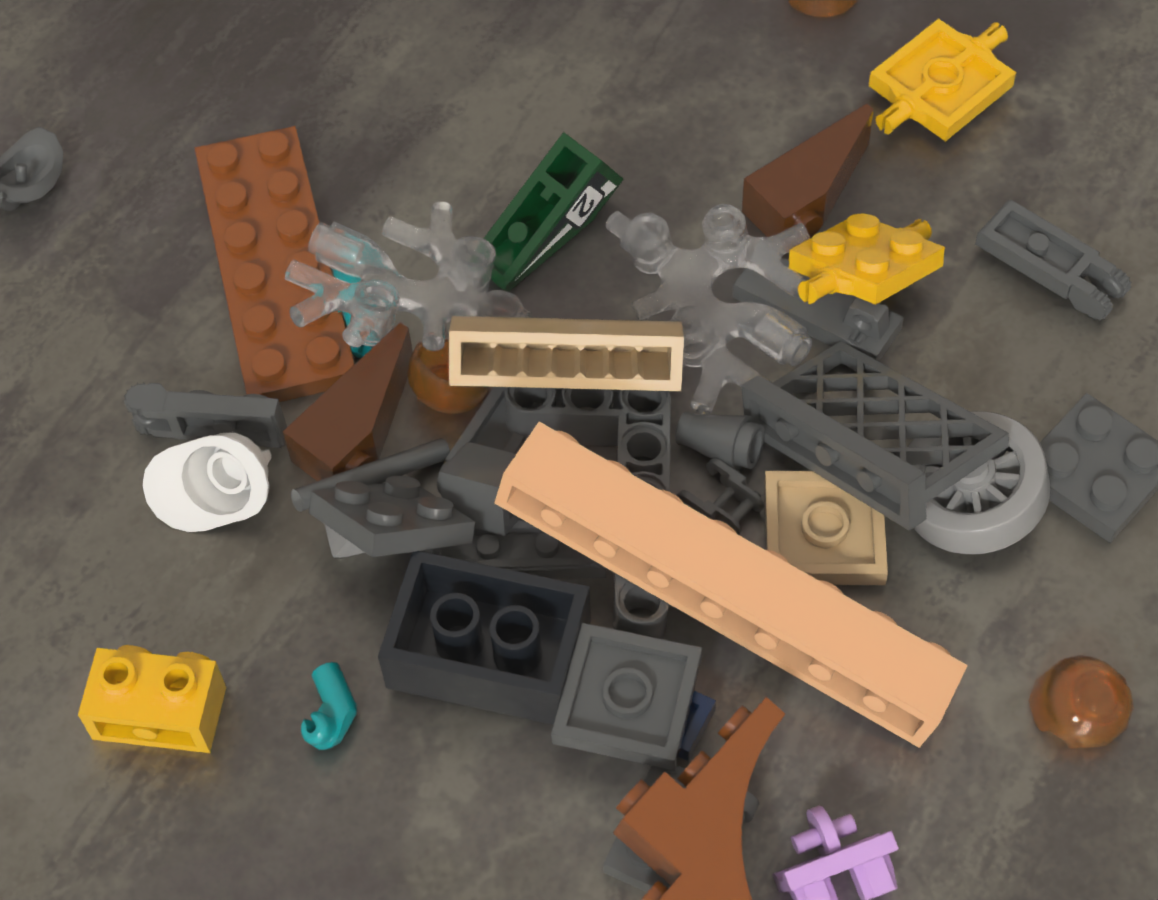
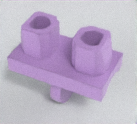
M819 805L808 809L806 812L809 830L791 836V842L798 855L817 848L820 856L772 874L778 891L790 892L793 900H838L830 876L849 869L860 900H869L897 889L894 868L889 853L899 850L892 831L881 835L877 833L841 847L840 838L857 832V826L852 815L848 814L831 820L826 810Z

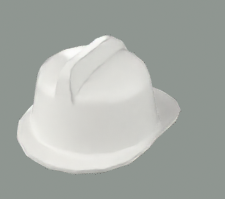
M238 433L209 435L169 447L155 455L145 469L142 486L146 502L156 517L170 527L186 532L206 531L245 520L259 513L267 501L269 491L268 463L272 458V454L269 449L261 450L251 439Z

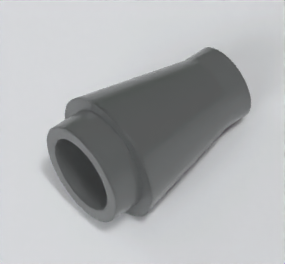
M684 412L678 421L675 439L678 445L689 447L709 458H718L738 471L741 467L752 469L757 464L762 452L765 432L763 425L754 423L749 415H711Z

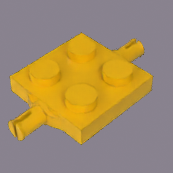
M937 19L871 71L869 87L892 103L889 108L876 116L875 122L881 131L884 129L885 134H890L905 120L913 119L945 142L1014 85L1016 72L996 59L992 53L993 49L1008 38L1004 26L999 28L1000 23L994 22L979 36L972 37L957 32L940 19Z
M854 214L849 216L847 220L824 232H819L812 238L791 248L789 251V269L810 277V279L802 281L798 285L800 298L804 302L808 300V304L815 303L827 294L838 292L856 296L876 305L943 267L945 247L928 241L932 235V229L926 220L922 222V219H917L904 228H894L881 223L873 215Z

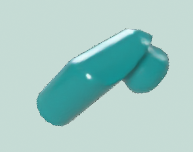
M337 662L320 665L311 674L323 703L318 711L311 713L312 720L303 719L301 735L307 743L319 750L330 749L341 743L357 714V704Z

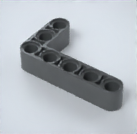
M505 387V421L507 430L511 435L516 432L519 435L525 436L526 441L538 422H541L555 431L568 433L580 445L617 446V462L624 465L632 475L659 490L670 492V391ZM533 402L541 404V406L533 409L523 408L524 406L532 405ZM581 407H592V408H595V409H594V410L586 411V410H581V409H579V408H581ZM644 408L651 410V412H640L636 409ZM639 456H645L653 460L639 461L634 458ZM614 573V629L663 639L667 628L669 604ZM634 608H645L653 612V615L640 618L633 616L628 611Z

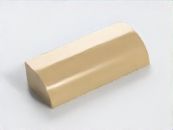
M452 316L449 329V385L681 391L684 346L682 322Z

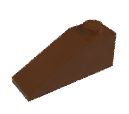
M867 103L744 178L742 213L781 252L798 241L804 242L812 238L824 225L869 145L874 109Z
M400 322L282 431L291 462L316 481L379 460L414 361L411 338L407 326Z

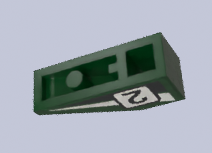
M563 132L467 261L504 291L510 292L590 224L624 178Z

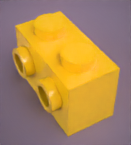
M123 645L118 650L96 648L78 716L92 740L210 753L223 704L226 684L216 661L210 660L199 653L181 652L177 656L152 654L142 647Z

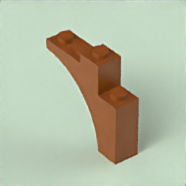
M767 697L752 713L743 705L734 713L718 732L727 741L712 758L702 750L677 778L686 787L685 789L664 772L651 787L641 779L616 807L624 817L613 834L670 885L667 888L658 880L641 900H752L746 880L742 855L744 801L750 777L759 754L772 731L785 716V713Z

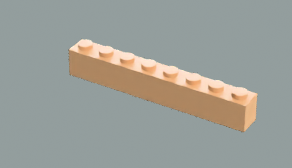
M538 422L503 473L495 499L496 505L918 748L922 746L940 724L968 666L952 657L941 645L926 642L898 626L888 615L872 611L843 595L842 591L835 585L827 581L815 579L792 566L779 553L764 550L738 535L728 524L706 517L685 505L675 494L655 488L632 475L619 462L604 459L581 446L568 433L555 431L541 422Z

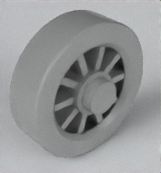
M971 411L973 414L1008 432L1009 447L927 502L926 520L914 529L929 543L946 551L960 554H984L1016 543L1035 528L1048 506L1050 480L1043 448L1036 436L1026 426L1002 414ZM974 437L948 438L949 446L975 445L980 442ZM941 438L913 439L908 447L942 446ZM934 464L913 466L925 472L926 478L943 467V464H937L940 467H934Z

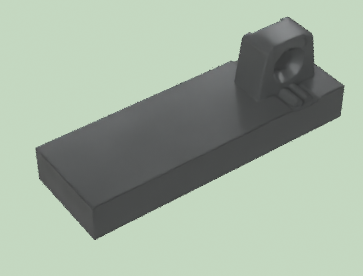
M763 248L758 250L733 284V298L829 346L842 341L879 362L902 329L904 317L888 310V306L878 303L875 305L853 295L836 292L834 294H827L812 304H808V300L804 302L798 294V285L802 281L810 279V277L790 270L788 260Z

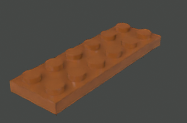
M296 126L195 147L246 395L260 394L283 402L327 391L354 366V361L342 312H338L336 307L338 296Z

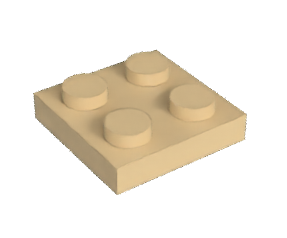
M765 471L766 550L779 553L792 566L817 580L827 581L833 585H886L888 568L885 518L883 514L813 471Z

